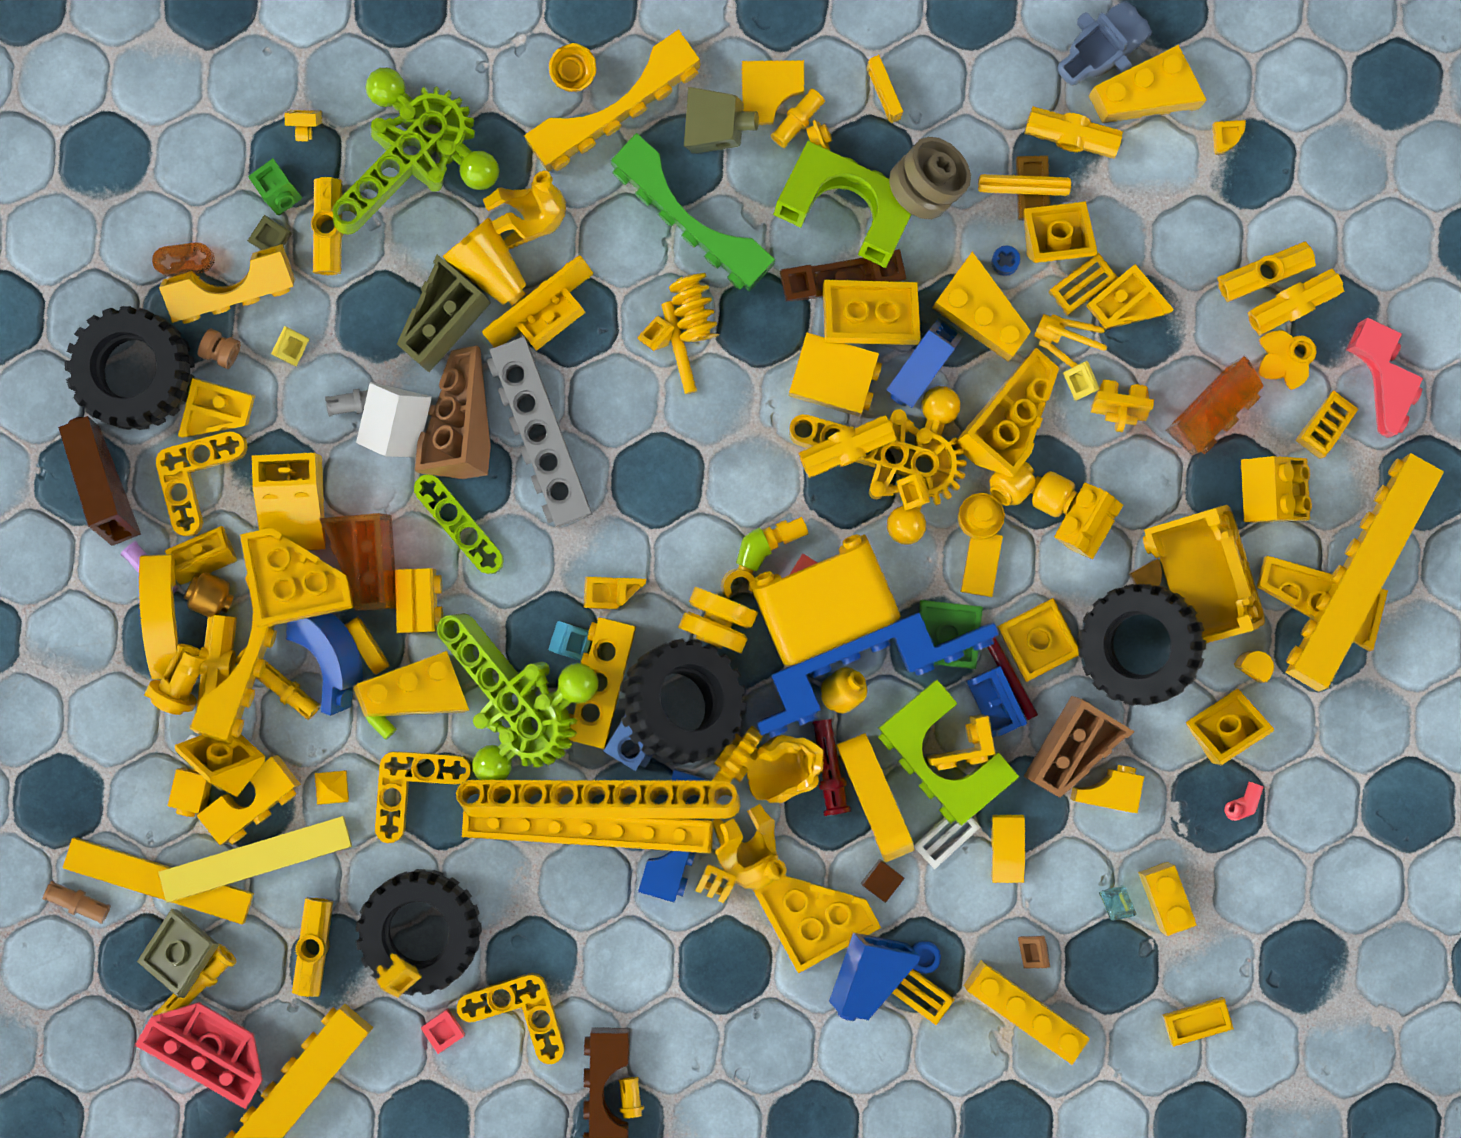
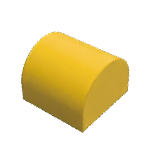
M1261 651L1244 652L1233 664L1235 668L1260 683L1268 682L1274 671L1272 658Z

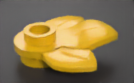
M1273 331L1263 335L1259 339V343L1268 354L1264 356L1260 363L1259 376L1269 380L1284 377V381L1290 390L1304 384L1309 376V364L1316 357L1317 349L1315 343L1306 336L1292 337L1285 331ZM1297 346L1304 349L1303 357H1298L1295 354Z

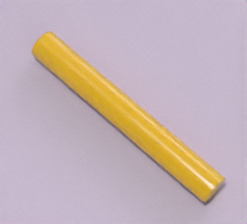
M672 301L664 302L661 306L665 321L675 328L670 340L685 394L694 393L697 389L684 341L680 339L682 333L681 329L677 326L679 321L677 316H675V307Z

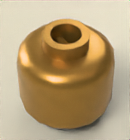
M204 572L199 577L193 576L184 599L188 600L187 606L190 610L206 617H213L218 615L220 611L227 613L234 596L229 594L230 583L228 581Z

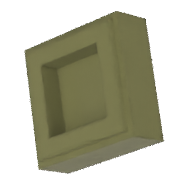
M264 215L247 241L260 250L283 244L284 247L292 233Z

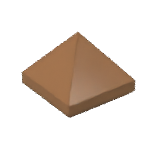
M1044 936L1018 937L1024 968L1050 967L1048 946Z

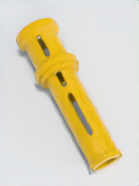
M219 944L185 998L177 997L173 993L152 1015L155 1016L190 1005L206 987L214 986L218 982L217 978L229 966L233 967L237 961L234 955L225 946Z

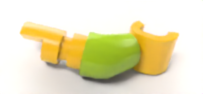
M802 517L789 523L783 520L776 523V528L771 529L770 526L762 530L760 527L756 528L742 539L736 560L739 567L728 571L721 581L722 593L727 599L733 595L730 588L731 583L738 577H744L748 583V590L752 591L749 583L755 581L752 575L753 571L758 572L764 559L772 554V550L779 547V543L783 542L785 545L809 534Z

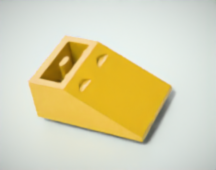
M317 453L252 456L253 492L259 530L273 528L306 550L326 549L322 456Z

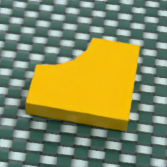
M804 60L742 61L743 111H757L759 125H773L775 113L781 104L792 96L804 94Z

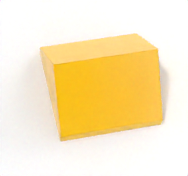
M1086 201L1024 209L1027 257L1034 263L1097 256V247Z
M1238 688L1186 722L1187 727L1210 762L1218 765H1223L1274 731L1273 726Z
M241 734L239 738L234 737L232 744L200 735L175 745V751L209 783L236 797L265 761V756Z

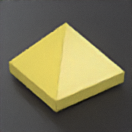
M284 326L271 355L297 367L309 338Z
M1088 361L1063 372L1075 401L1100 390Z

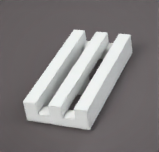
M943 817L914 844V848L935 870L981 827L971 817L967 821L971 827L936 859H933L930 855L962 827L956 822L925 850L923 846L949 823Z

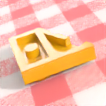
M192 378L178 437L183 438L247 426L256 395L202 379Z

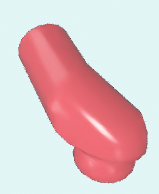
M1248 782L1244 797L1230 801L1225 805L1224 812L1230 820L1238 821L1253 815L1257 810L1264 786Z

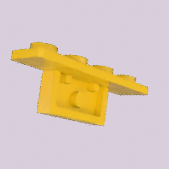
M581 255L569 261L561 270L548 280L543 281L529 295L516 302L506 313L493 320L482 331L494 348L503 345L521 331L537 351L586 313L570 293L593 275L586 261Z

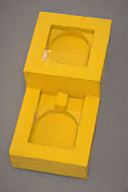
M992 815V883H1024L1025 817L1024 815Z

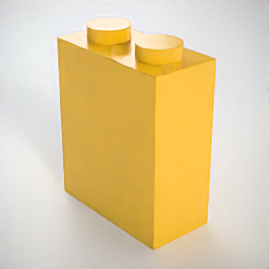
M806 333L788 396L860 417L863 410L869 411L874 393L868 392L871 380L877 381L881 371L882 363L877 362L879 353L845 343H825V337Z

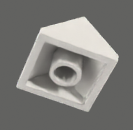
M370 382L356 443L383 456L416 457L418 439L421 432H424L432 396Z

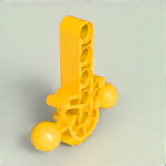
M936 386L930 388L924 394L921 401V409L927 421L925 428L920 430L913 425L914 422L907 418L903 410L897 409L892 412L889 421L897 440L872 451L866 457L856 461L857 463L875 468L869 488V495L872 499L878 500L883 496H893L894 493H900L898 485L893 486V483H890L894 474L907 477L920 472L915 464L916 460L921 457L929 459L932 464L930 472H921L928 487L929 498L932 497L933 503L936 506L941 503L939 494H942L947 500L952 497L948 487L958 491L960 485L954 481V478L964 479L965 473L958 471L957 468L965 467L967 462L965 460H957L956 457L961 456L964 453V449L953 450L952 447L958 440L956 437L952 438L949 442L942 437L945 424L955 420L960 412L961 402L953 389L947 386ZM801 414L792 420L789 436L796 445L810 448L824 442L825 435L828 432H839L849 428V426ZM800 423H806L811 427L812 434L809 437L801 438L795 433V426ZM909 431L915 436V445L905 443V432ZM889 449L898 450L902 455V461L898 464L889 463L886 460L885 452ZM904 505L890 513L887 519V530L894 541L910 545L918 542L923 537L926 531V520L921 512L922 505L905 511Z

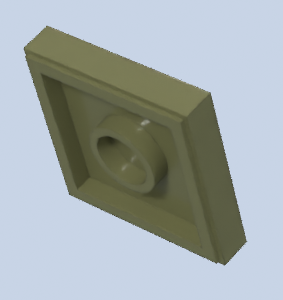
M171 909L137 962L177 997L185 998L219 944L179 910Z

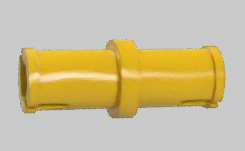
M810 89L808 94L795 108H790L787 111L785 120L770 135L773 141L780 147L786 148L787 144L801 129L807 128L809 119L826 102L823 96L816 90Z

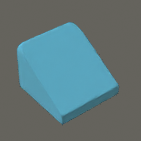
M558 621L549 645V651L581 661L583 653L588 652L591 641L587 640L589 630Z

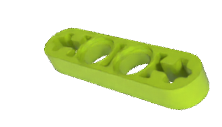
M429 474L419 477L414 484L416 497L475 567L486 574H495L500 571L504 563L501 551L442 481ZM425 481L430 484L436 483L433 489L439 497H442L444 493L447 495V498L440 500L434 509L431 507V504L436 502L429 494L423 496L421 493L424 490L422 484ZM446 504H453L457 508L458 514L453 521H444L440 515L441 508ZM465 528H474L478 534L477 541L472 545H465L460 538L461 532ZM484 540L488 543L487 546L482 547L489 555L493 553L497 555L494 559L496 563L494 568L482 566L484 558L479 552L475 556L471 554V551L479 548Z

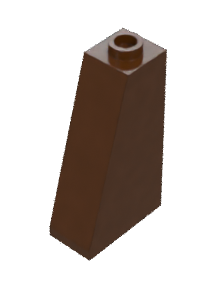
M89 416L73 418L68 424L58 427L88 527L111 546L141 535L100 427Z

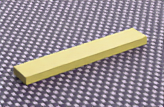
M341 816L159 871L158 873L166 903L344 850L352 847L345 818Z

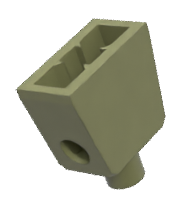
M688 87L684 147L692 154L738 147L741 144L742 131L758 130V112L743 111V102L735 95Z

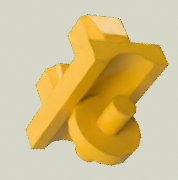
M1104 379L1100 385V390L1091 404V413L1105 415V421L1115 422V431L1121 433L1125 428V424L1136 426L1137 420H1147L1148 414L1154 405V399H1149L1147 386L1131 385L1128 395L1118 394L1119 383Z

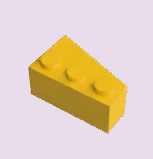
M1179 45L1094 86L1088 95L1102 123L1136 119L1155 114L1165 115L1184 110H1199L1207 101Z
M973 252L970 253L932 307L1006 361H1009L1015 355L1031 332Z
M447 651L358 683L353 687L364 717L464 713L469 710Z

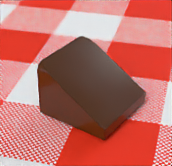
M879 859L863 879L861 885L886 903L905 878L883 860Z

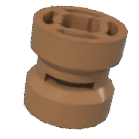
M210 328L200 342L198 356L206 360L213 359L217 361L219 366L229 369L238 356L241 342L232 337L224 338L219 331Z

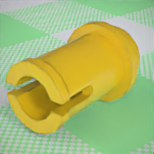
M639 1077L618 1079L622 1108H619V1112L623 1113V1118L642 1116L644 1105H641Z

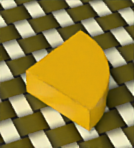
M1246 120L1221 121L1212 124L1215 155L1229 151L1239 142L1245 131Z

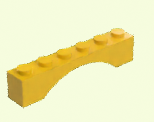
M678 29L653 46L649 61L641 77L630 91L616 103L599 112L583 117L566 119L548 118L524 135L526 142L546 171L550 172L553 169L559 171L570 163L571 160L569 158L579 151L583 154L596 145V139L604 134L610 136L618 131L622 126L621 122L630 116L632 119L640 116L647 110V104L655 99L661 101L669 96L673 91L672 87L681 81L685 84L695 78L699 73L697 70L700 69V59Z
M246 575L245 580L250 591L248 576ZM254 609L251 634L240 662L227 679L200 699L190 729L197 734L232 744L234 737L239 738L243 730L244 720L241 718L245 707L250 708L253 702L255 690L252 687L256 677L261 678L264 672L266 660L263 657L266 649L272 648L277 635V630H274L275 625L263 628L257 627Z

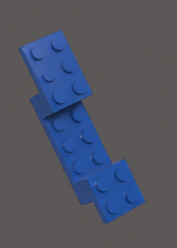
M916 613L804 662L783 669L771 676L785 706V710L757 722L761 735L769 733L770 738L788 731L787 724L798 720L799 725H803L817 719L816 712L821 711V708L806 674L812 672L814 678L832 671L830 664L839 660L842 661L843 665L860 659L859 652L870 648L872 653L891 646L889 639L893 638L907 672L914 671L919 676L935 669L933 663L944 659L945 663H950L964 657L963 650L969 647H973L974 651H978L994 644L992 638L998 636L999 633L994 623H988L933 646L920 613Z

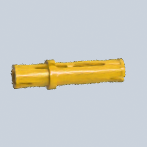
M246 647L237 656V659L235 660L237 664L240 662ZM267 661L261 678L256 677V679L280 697V702L284 705L289 704L307 720H310L321 706L319 702L300 689L301 685L287 679Z

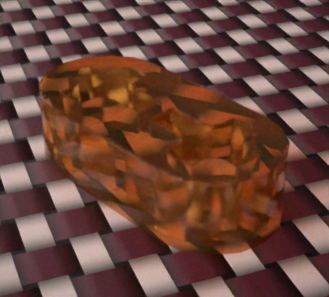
M198 242L164 246L155 251L152 257L154 268L167 277H174L193 271L195 274L206 272L212 268L215 260L213 251L208 246ZM198 250L206 255V258L201 259V265H198L193 260L187 261V258L197 256ZM167 254L173 259H180V262L171 263L170 269L161 264V261L166 260Z

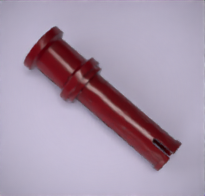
M832 719L814 721L812 725L814 726L816 744L823 750V770L821 772L823 781H820L819 789L823 790L826 806V809L823 811L824 816L851 812V806L847 805L844 788L847 785V781L844 777H841Z

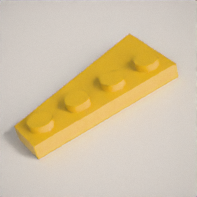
M1265 556L1256 587L1314 620L1319 611L1315 608L1316 604L1324 592L1328 593L1333 582L1330 581L1332 576L1330 573L1271 556ZM1382 588L1353 643L1369 652L1373 651L1388 593V590Z

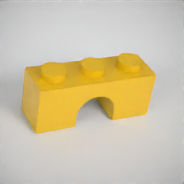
M278 755L267 759L250 781L254 785L256 795L249 807L238 805L229 794L220 796L196 815L219 845L230 842L231 845L235 844L247 834L244 829L254 822L256 825H259L270 817L272 813L269 809L279 802L283 806L297 795L294 789L301 784Z

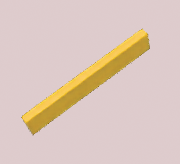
M76 837L71 839L63 864V869L165 900L158 872L172 868ZM225 885L172 901V903L243 925L246 921L254 893Z

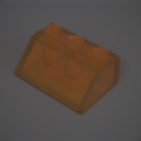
M1244 355L1230 363L1166 429L1191 456L1200 452L1206 454L1218 442L1214 437L1222 429L1227 432L1238 422L1239 418L1236 414L1243 407L1247 410L1250 409L1261 398L1258 392L1264 385L1249 359Z

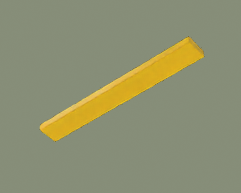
M463 810L462 837L711 853L713 820L671 818L471 817Z

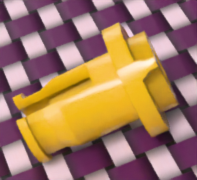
M182 643L177 645L176 649L178 651L176 656L170 661L162 680L150 681L144 696L151 699V703L155 707L174 715H181L183 712L194 710L197 699L191 691L199 676L200 666L207 659L206 656H198L200 649Z

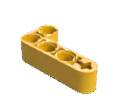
M866 733L837 744L841 759L885 863L915 851L911 836Z

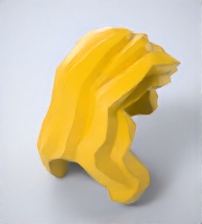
M786 735L773 737L757 750L756 762L747 772L749 791L756 800H766L769 803H783L800 793L811 791L818 785V776L823 770V750L804 737L796 738Z

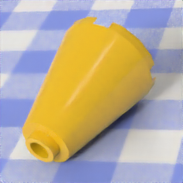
M489 217L442 256L449 265L502 305L507 302L514 305L526 294L523 288L527 284L500 234H497Z

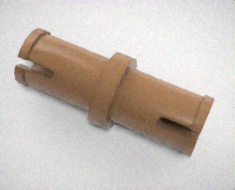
M55 881L50 882L43 895V900L68 909V913L72 915L78 913L100 924H103L111 908L109 904H104L86 896V892L82 890L76 892L55 883Z

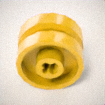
M695 587L689 602L693 607L705 611L704 617L692 612H686L683 614L678 628L695 634L696 639L708 644L710 643L722 649L724 646L742 653L747 638L743 633L731 629V626L734 623L744 628L753 627L758 612Z

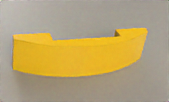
M173 554L141 555L139 560L141 627L147 664L152 680L163 678L170 661L176 656L178 651L176 649L178 636L173 587L176 585Z

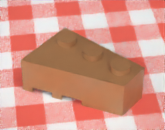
M1071 696L1024 774V777L1061 798L1090 772V768L1103 757L1106 758L1112 753V749L1123 739L1129 738L1134 731L1086 701Z

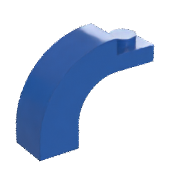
M332 613L287 622L286 640L306 647L315 656L320 665L323 678L321 712L331 716L351 708L353 686L363 682V668L358 648L348 629Z

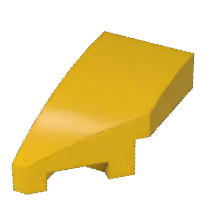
M585 577L584 608L617 609L619 606H623L636 591L646 584V579Z

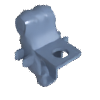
M1125 0L1112 7L1106 14L1100 13L1096 21L1087 12L1083 13L1077 21V25L1082 32L1073 41L1068 57L1059 63L1058 72L1068 84L1073 86L1079 84L1087 77H1099L1113 68L1119 74L1130 69L1132 64L1127 59V56L1133 50L1138 49L1152 35L1148 21L1137 12L1135 6H1132Z

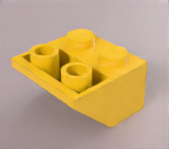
M1271 456L1241 460L1244 522L1265 523L1310 520L1312 502L1309 497L1308 481L1310 479V469L1307 465V458Z

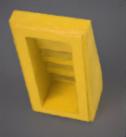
M1333 390L1295 441L1319 459L1326 457L1358 411V408ZM1335 402L1346 410L1347 413L1344 416L1331 407L1332 403ZM1326 412L1340 421L1338 425H1335L1324 416ZM1319 422L1330 428L1332 433L1329 435L1318 426ZM1314 431L1326 441L1322 444L1311 434Z

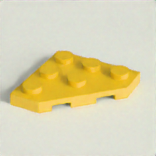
M273 528L240 534L258 628L354 608L348 577L336 568L331 567Z
M787 875L778 880L774 879L763 888L753 889L798 974L848 947L853 932L870 935L881 928L867 900L862 897Z

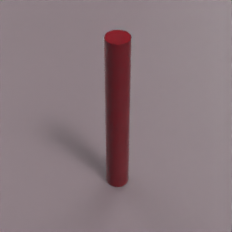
M993 637L994 644L988 646L987 649L996 665L1001 666L1026 719L1030 720L1036 717L1038 713L996 637Z

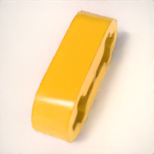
M358 616L345 624V627L356 643L358 651L375 675L390 666L368 628Z

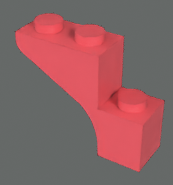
M1366 318L1358 323L1346 351L1362 359L1372 373L1377 430L1381 435L1389 438L1402 433L1406 428L1410 418L1407 416L1411 404L1415 405L1421 396L1423 389L1420 387L1423 378L1389 362L1397 357L1401 349V344L1398 341L1402 333L1370 318Z

